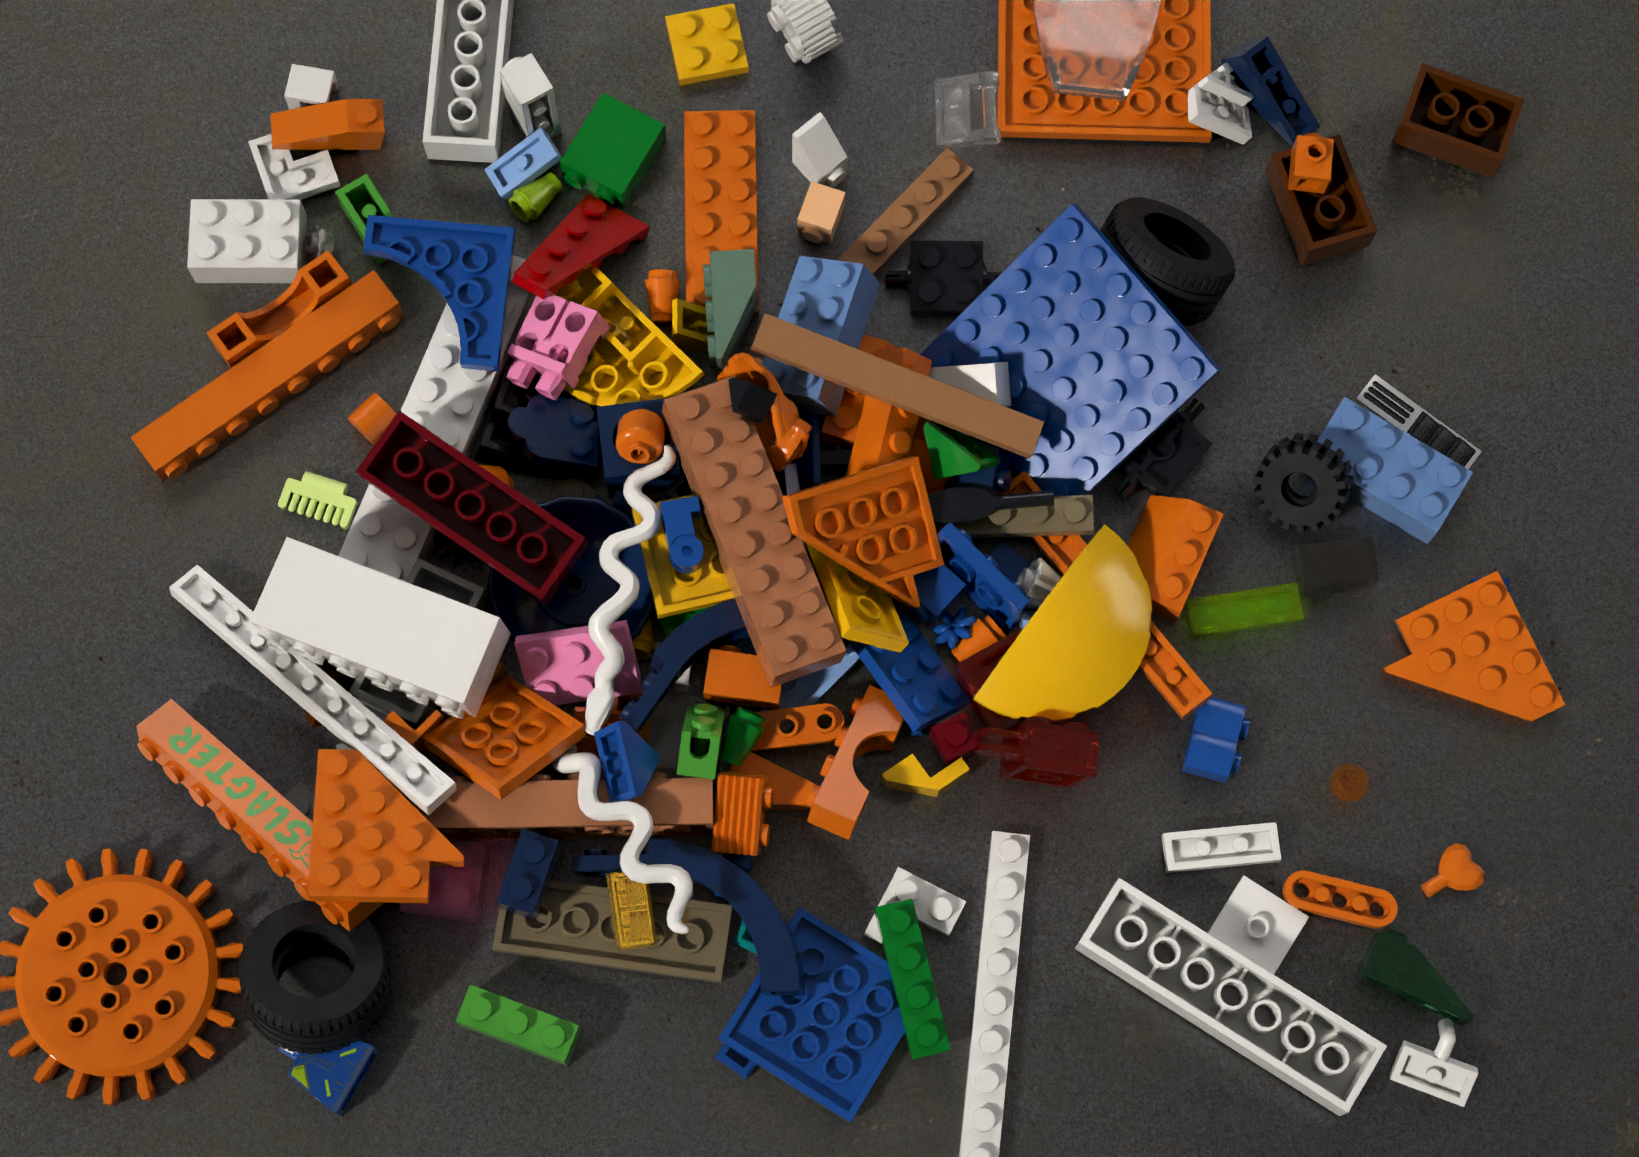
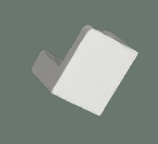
M292 64L284 94L289 110L306 107V103H327L331 91H338L339 83L335 72Z

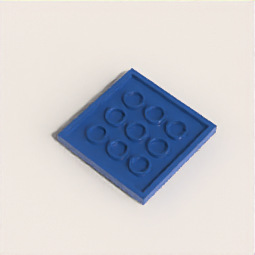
M799 907L790 921L789 927L795 937L801 955L806 995L767 996L761 992L759 972L719 1036L718 1041L850 1123L905 1032L887 961Z

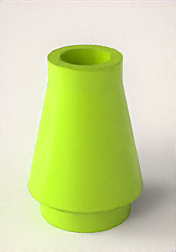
M549 172L544 177L514 190L513 196L509 199V205L515 215L522 221L536 220L552 199L563 189L560 180L553 173Z

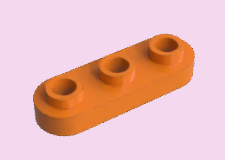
M828 703L755 712L766 718L763 725L766 730L751 752L833 742L836 740L842 725H845V718L836 706ZM822 716H830L832 718V725L827 729H822L818 725L819 719ZM786 720H791L795 725L794 730L788 734L781 731L782 723Z
M1306 870L1292 873L1282 886V895L1285 902L1300 911L1372 929L1386 927L1394 921L1398 912L1395 898L1386 890ZM1297 885H1302L1306 888L1307 896L1305 898H1300L1296 895L1295 887ZM1338 894L1343 897V907H1337L1333 904V895ZM1371 904H1377L1381 907L1382 913L1379 917L1371 914L1369 909Z

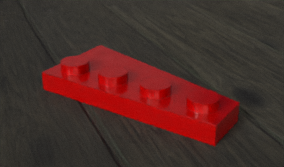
M588 193L514 272L512 283L544 300L577 280L579 273L586 269L592 271L600 266L602 259L612 253L618 255L627 249V245L635 239L641 241L646 238L650 226Z

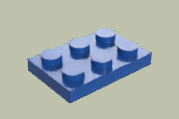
M949 522L939 531L937 536L944 565L967 584L964 594L986 615H989L1000 629L1008 635L1018 625L1030 602L1027 599L1025 590L1017 582H1010L1000 572L997 562L991 556L983 555L974 546L972 538L966 531L961 528L957 529Z
M903 613L899 615V619L909 644L901 653L880 649L857 641H850L849 644L915 733L964 709L971 700L908 614Z

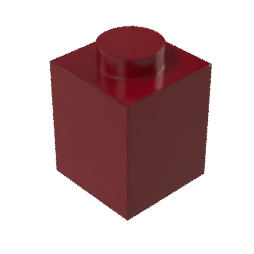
M965 711L930 728L929 738L944 768L960 757L965 761L979 754L981 743Z

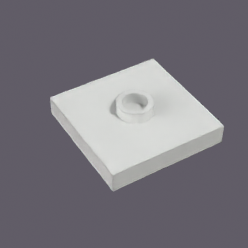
M1243 875L1207 933L1274 975L1309 916Z

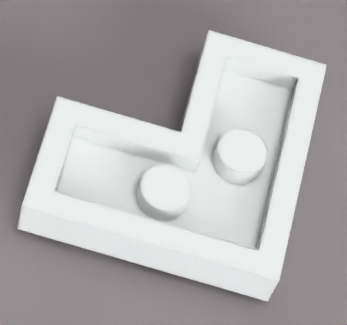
M271 134L248 141L268 199L302 200L341 186L328 149L294 161L290 150H272Z
M898 867L878 907L913 899L918 922L949 937L966 901ZM874 913L863 937L883 946Z

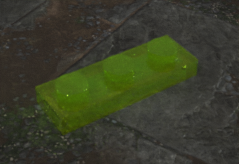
M1297 582L1191 598L1185 602L1192 638L1302 622L1304 619Z

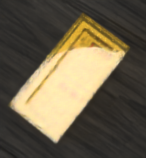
M622 870L606 873L617 950L655 946L657 944L649 884L631 881Z

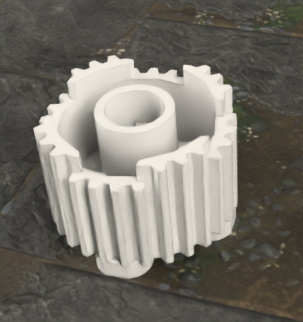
M827 0L771 1L772 8L767 13L768 20L776 32L780 30L783 32L784 37L788 41L784 45L785 49L794 63L800 60L803 63L805 62V64L843 43L842 34H835V30L832 27L836 17Z

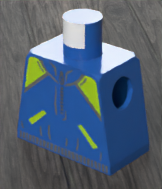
M361 1041L351 1043L350 1046L343 1047L341 1050H333V1052H325L323 1054L297 1053V1051L292 1052L280 1047L278 1049L295 1060L288 1075L327 1108L340 1116H343L380 1052L372 1045Z

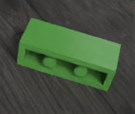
M471 984L456 1018V1022L462 1027L565 1066H569L582 1032L581 1027L577 1024Z

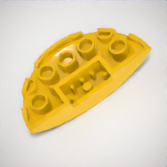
M598 268L592 271L589 269L584 270L578 274L577 280L553 294L566 299L569 303L572 301L598 311L611 326L604 339L600 337L597 339L588 355L584 370L577 376L579 381L575 389L567 385L564 388L577 399L594 406H606L670 398L682 393L705 375Z
M1105 524L1062 576L975 695L974 701L989 710L1013 719L1026 717L1042 719L1043 722H1057L1072 719L1076 714L1093 707L1096 709L1101 707L1117 695L1131 680L1142 662L1150 640L1151 595L1147 580L1143 576L1135 555L1126 543Z

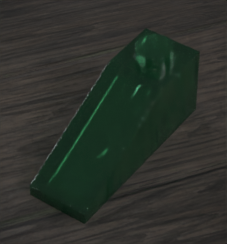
M1387 929L1386 932L1380 930L1373 935L1357 972V978L1441 1017L1448 1018L1461 1026L1471 1022L1474 1016L1473 1013L1416 946L1407 942L1408 937L1392 929Z

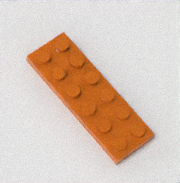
M755 110L684 111L686 301L705 307V300L712 299V297L705 296L703 264H710L709 252L754 249L757 308L753 316H759Z

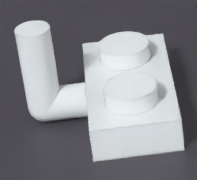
M1444 1018L1438 1023L1440 1039L1435 1051L1403 1040L1389 1073L1390 1080L1464 1107L1478 1076V1068L1450 1057L1456 1043L1455 1029L1452 1020Z

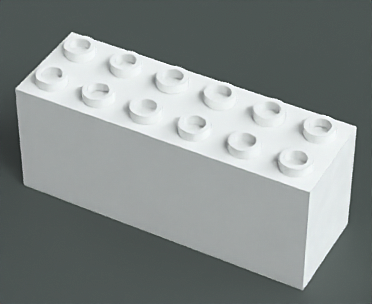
M289 537L285 539L249 621L259 630L258 636L267 640L266 643L285 652H288L289 647H293L295 651L302 653L301 657L319 665H323L324 660H327L328 663L337 667L336 670L356 679L359 673L364 674V677L372 680L371 684L389 692H392L394 687H398L400 691L407 694V698L423 705H428L429 700L434 701L436 705L442 707L441 711L463 719L464 714L476 718L511 634L500 617Z

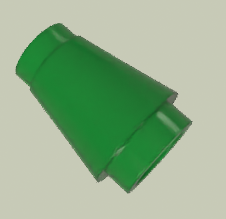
M738 707L736 713L730 715L722 749L723 752L720 758L741 767L743 761L766 730L763 727L766 718L748 709Z

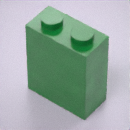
M602 92L560 160V168L564 180L574 188L582 189L584 187L594 192L597 198L610 205L615 203L625 208L666 141L665 124Z

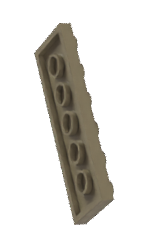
M551 880L537 920L500 909L499 907L492 950L495 952L722 984L733 907L726 904L689 900L681 919L682 923L689 928V932L679 934L674 933L668 927L666 919L673 897L649 894L655 942L622 946L614 889Z

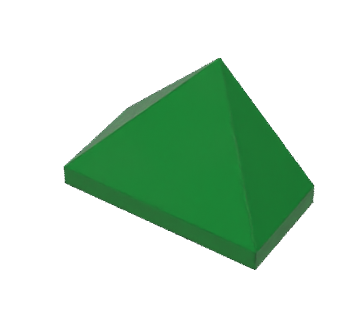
M934 421L926 422L923 427L934 480L996 467L1001 461L970 435Z

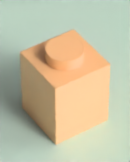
M811 181L797 219V233L802 234L803 238L814 243L824 241L831 244L845 207L846 192Z

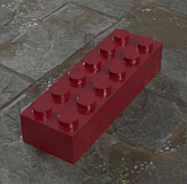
M400 410L355 471L364 481L546 606L590 545L581 534Z

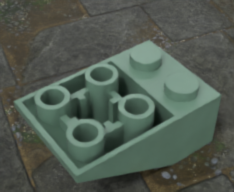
M754 249L709 252L710 264H703L705 296L712 297L711 300H705L708 333H715V335L707 336L710 368H717L718 375L728 364L727 361L736 353L757 308Z

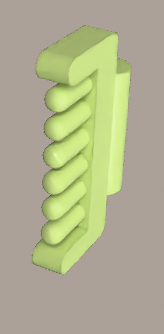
M305 471L302 481L292 478L286 480L278 506L282 510L288 508L290 512H294L300 497H302L297 509V513L302 515L310 499L306 516H313L317 502H319L314 518L320 520L326 505H328L323 521L329 523L336 508L332 524L337 526L340 522L342 529L347 530L350 527L358 503L355 498L346 496L348 484Z

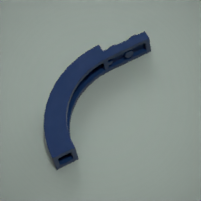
M735 598L713 605L688 619L675 629L653 653L650 666L654 669L649 673L641 686V689L645 692L638 702L631 699L620 715V719L625 721L638 734L676 681L694 662L709 653L710 649H717L721 645L750 638ZM842 638L844 646L847 648L850 641Z
M649 839L648 853L644 854L643 849L639 856L641 863L647 865L672 864L680 866L690 874L693 882L699 883L718 893L737 911L752 937L757 952L762 993L767 996L806 995L804 970L795 937L776 903L758 883L735 864L705 848L668 839ZM587 849L584 850V856H572V872L580 877H612V873L623 872L620 866V855H607L606 850Z

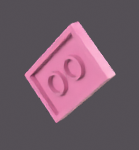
M627 620L616 621L611 625L610 631L622 646L625 662L622 671L615 677L613 682L615 697L642 693L643 689H641L643 681ZM588 626L516 636L514 645L527 688L553 705L587 701L588 694L595 687V672L605 658L591 640Z

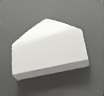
M1226 62L1188 91V120L1199 127L1240 144H1245L1252 138L1249 109L1246 104L1254 96L1236 84L1234 76L1230 75L1234 70Z

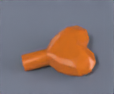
M1455 843L1448 846L1439 861L1438 874L1421 884V888L1428 898L1446 887L1457 891L1475 890L1484 883L1485 872L1479 865L1472 862L1471 852L1466 845Z

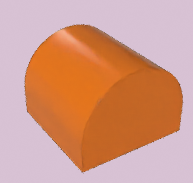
M373 392L347 417V420L368 441L375 445L396 416V412L378 394Z

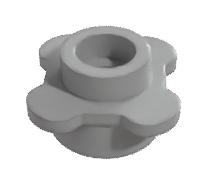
M313 225L311 232H308L304 239V252L308 260H314L327 250L331 254L333 252V234L327 232L326 229H320L319 225Z

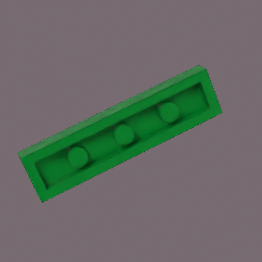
M913 899L875 907L874 912L911 1060L950 1051Z

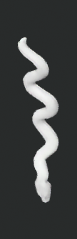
M669 445L664 446L663 457L660 460L635 470L627 477L624 483V497L627 503L642 516V523L633 528L610 535L603 542L599 551L601 567L611 578L620 584V588L613 597L600 605L589 618V636L605 657L595 672V687L587 696L585 730L589 735H594V732L599 731L610 717L615 701L613 682L615 677L622 671L625 662L622 646L611 633L610 627L635 602L640 589L636 574L624 565L618 556L625 548L651 539L660 529L662 514L657 504L642 493V487L648 481L665 474L674 466L676 455Z
M573 745L552 762L553 768L558 772L566 774L579 772L577 797L579 808L585 816L596 821L627 820L634 824V830L620 854L621 869L631 881L642 884L671 883L674 885V896L667 911V925L674 933H688L689 928L682 923L681 919L693 893V881L690 874L680 866L672 864L647 865L639 861L641 851L652 836L653 819L649 811L633 801L600 802L597 797V790L601 776V763L594 754L588 752L577 753V747Z

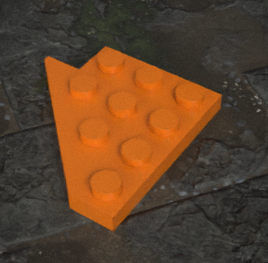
M910 456L782 496L790 530L793 535L908 608L921 606L913 575L943 566L944 561L918 456Z
M1498 570L1394 620L1411 654L1383 667L1384 672L1530 722L1566 705Z
M318 749L308 900L323 902L429 903L430 866L464 867V855L358 750Z

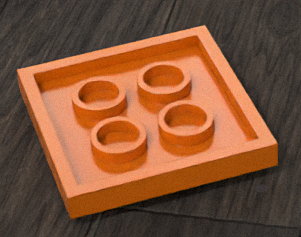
M507 675L487 689L476 718L468 714H464L463 719L450 716L422 738L427 750L502 800L586 736V730L583 723Z

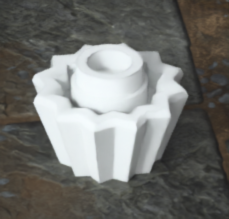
M1042 558L1033 560L1031 566L1024 568L1016 582L1027 594V599L1030 601L1027 607L1039 608L1059 582L1061 576Z

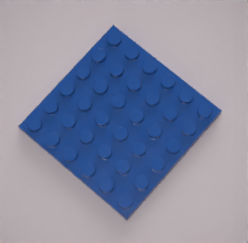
M1071 204L920 354L932 360L931 368L1008 362L1011 406L1007 407L1044 422L1033 456L1029 459L1015 453L1011 455L1010 462L1020 474L1025 471L1042 491L1053 490L1054 496L1089 495L1222 371L1077 204Z

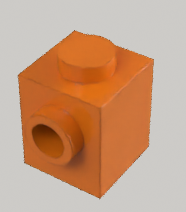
M1317 133L1297 135L1291 149L1289 190L1325 193L1331 180L1334 139L1324 138V136Z

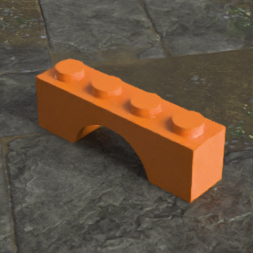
M327 250L299 269L292 284L274 301L252 312H236L206 333L224 361L232 368L347 289L352 283L330 251Z
M869 685L864 698L856 696L848 715L853 718L850 727L842 725L834 743L835 746L839 747L836 756L828 754L820 772V775L824 776L825 779L821 786L813 785L805 804L811 807L807 822L847 840H850L870 792L857 778L853 762L859 756L870 751H891L905 722L886 693L872 685Z

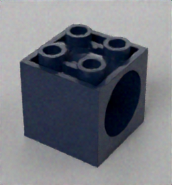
M664 399L597 407L604 475L609 499L614 498L617 489L623 491L624 483L629 475L635 470L649 465L630 463L618 454L615 445L619 420L627 412L637 409L650 410L662 418L661 412ZM667 428L665 441L673 449L676 461L671 470L648 481L642 487V493L645 495L664 492L684 472Z

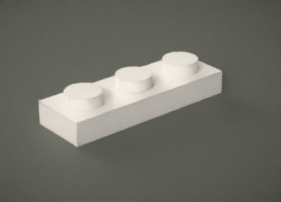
M1276 822L1169 832L1161 835L1166 873L1274 863L1282 860Z

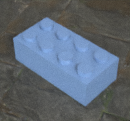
M799 256L778 318L859 349L880 282L861 263ZM764 357L762 365L774 374L784 395L796 405L798 411L836 417L846 387L772 358Z
M1346 397L1343 398L1317 442L1323 444L1326 438L1333 442L1330 447L1331 450L1335 452L1341 448L1345 453L1341 460L1342 463L1350 461L1352 469L1348 475H1353L1354 483L1350 488L1352 490L1350 499L1427 545L1439 531L1473 474L1469 469Z

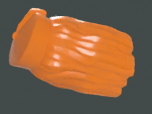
M744 352L734 354L727 361L728 364L724 367L723 371L718 375V381L735 376L737 379L777 393L765 420L761 423L755 420L753 422L771 467L779 473L795 458L799 459L802 457L812 426L799 418L796 405L784 395L774 374L757 362L753 356Z

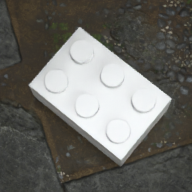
M191 199L187 268L195 283H292L298 270L305 266L304 239L307 234V214L301 200Z

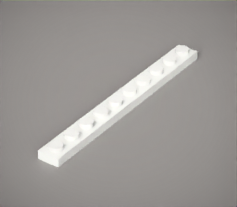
M196 565L169 587L171 596L351 750H358L392 785L427 815H430L457 791L456 783L315 663L301 657L302 653L295 651L293 647H289L288 652L268 645L266 643L267 640L258 636L259 630L249 622L253 611L199 565Z
M992 831L959 1157H999L1030 835Z

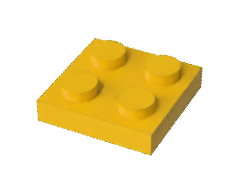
M734 3L665 16L679 86L749 73Z

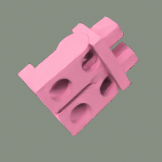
M553 294L544 300L536 296L517 334L515 344H511L507 351V354L513 359L507 378L513 384L528 389L535 374L541 375L535 389L545 397L556 401L566 385L575 389L579 381L577 376L584 370L588 355L599 337L605 338L611 326L596 310L572 301L569 303L566 299Z

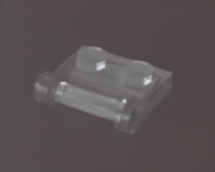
M985 71L934 80L936 146L940 151H944L947 147L949 149L976 145L995 146L1001 143V130L997 128L996 88L999 87V74L997 72ZM982 89L983 128L974 130L973 90Z

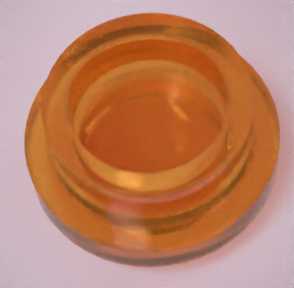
M1341 765L1331 775V790L1342 801H1357L1368 790V777L1365 771L1357 765Z

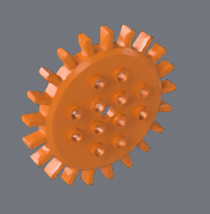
M110 848L102 849L101 864L103 876L87 880L84 867L77 860L71 858L66 861V868L74 887L59 895L52 884L39 878L33 884L37 893L48 903V906L36 918L27 910L13 906L8 912L16 923L29 928L22 945H16L9 941H0V954L2 956L18 958L14 976L0 975V992L15 990L18 1003L14 1008L0 1011V1027L11 1026L23 1020L29 1031L27 1036L14 1043L8 1050V1053L12 1058L21 1059L28 1056L38 1046L48 1053L47 1059L37 1069L33 1078L43 1085H46L54 1078L62 1065L74 1069V1074L67 1087L66 1094L67 1098L79 1101L85 1093L90 1076L104 1078L102 1091L104 1105L117 1106L120 1097V1079L136 1077L137 1092L142 1100L147 1102L155 1100V1086L151 1079V1072L166 1066L171 1079L179 1085L185 1086L190 1082L187 1070L181 1065L178 1057L192 1046L201 1057L214 1061L219 1056L218 1052L212 1044L206 1042L201 1037L209 1021H214L223 1028L235 1029L239 1023L231 1013L216 1009L220 992L241 993L239 978H222V961L239 959L244 944L233 942L219 947L214 935L216 931L229 926L237 919L235 912L229 908L221 910L206 919L200 912L199 907L212 896L216 887L206 879L198 884L187 897L176 891L187 869V865L178 859L169 866L162 882L149 878L153 865V853L147 849L139 850L133 875L118 874L119 860L115 851ZM102 909L104 912L103 919L100 922L94 923L92 921L93 912ZM150 916H157L158 925L153 929H147L146 920ZM65 933H70L72 936L71 943L68 946L62 947L60 945V937ZM118 940H125V950L121 953H115L114 944ZM178 946L181 950L180 956L175 960H170L168 957L169 949ZM91 963L94 966L93 974L89 977H83V966ZM115 964H123L127 970L126 979L119 985H110L107 981L109 968ZM141 970H146L148 972V980L143 984H138L136 981L137 973ZM58 987L61 989L62 995L59 1000L52 1002L49 994L52 989ZM109 994H114L116 997L115 1005L111 1008H106L104 1006L105 997ZM163 1001H169L171 1004L170 1011L165 1015H161L158 1011L159 1004ZM81 1018L84 1022V1027L81 1031L75 1033L71 1028L72 1023L75 1019ZM131 1025H136L139 1029L138 1035L134 1039H128L126 1036V1030Z

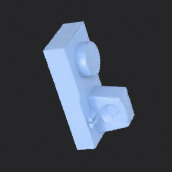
M540 127L484 170L500 197L508 201L513 196L514 190L535 181L537 177L559 162L562 156L547 132Z

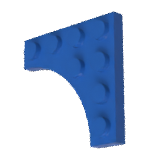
M368 215L363 247L365 255L378 256L405 265L419 273L439 291L450 307L458 326L461 368L499 371L516 235L515 228Z

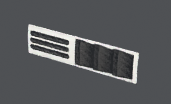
M1376 374L1356 398L1395 427L1467 469L1471 467L1482 452Z

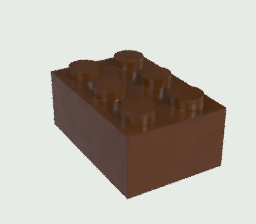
M1422 63L1412 83L1392 143L1493 178L1504 160L1525 99Z
M1340 134L1328 137L1329 139H1334L1331 180L1324 194L1288 189L1291 149L1272 154L1265 169L1301 267L1369 247L1377 232Z

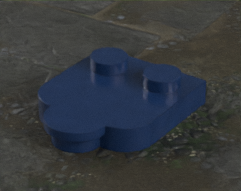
M541 394L531 398L527 407L516 408L510 413L507 420L509 433L513 439L523 443L524 455L531 462L538 465L593 474L598 467V405L594 406L581 400L558 397L555 401Z

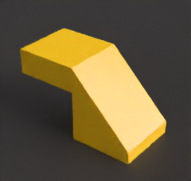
M912 753L881 775L880 781L885 788L938 797L968 777L970 768L963 758L960 757L930 778Z

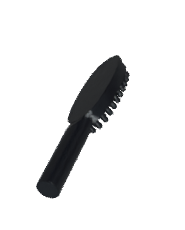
M956 487L940 490L928 495L934 523L940 524L974 522L986 518L992 511L1054 505L1053 490L992 496L985 489Z

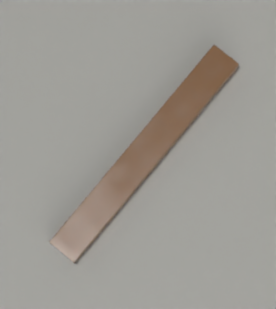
M766 313L763 315L751 347V351L1029 459L1033 456L1044 424L1043 421Z

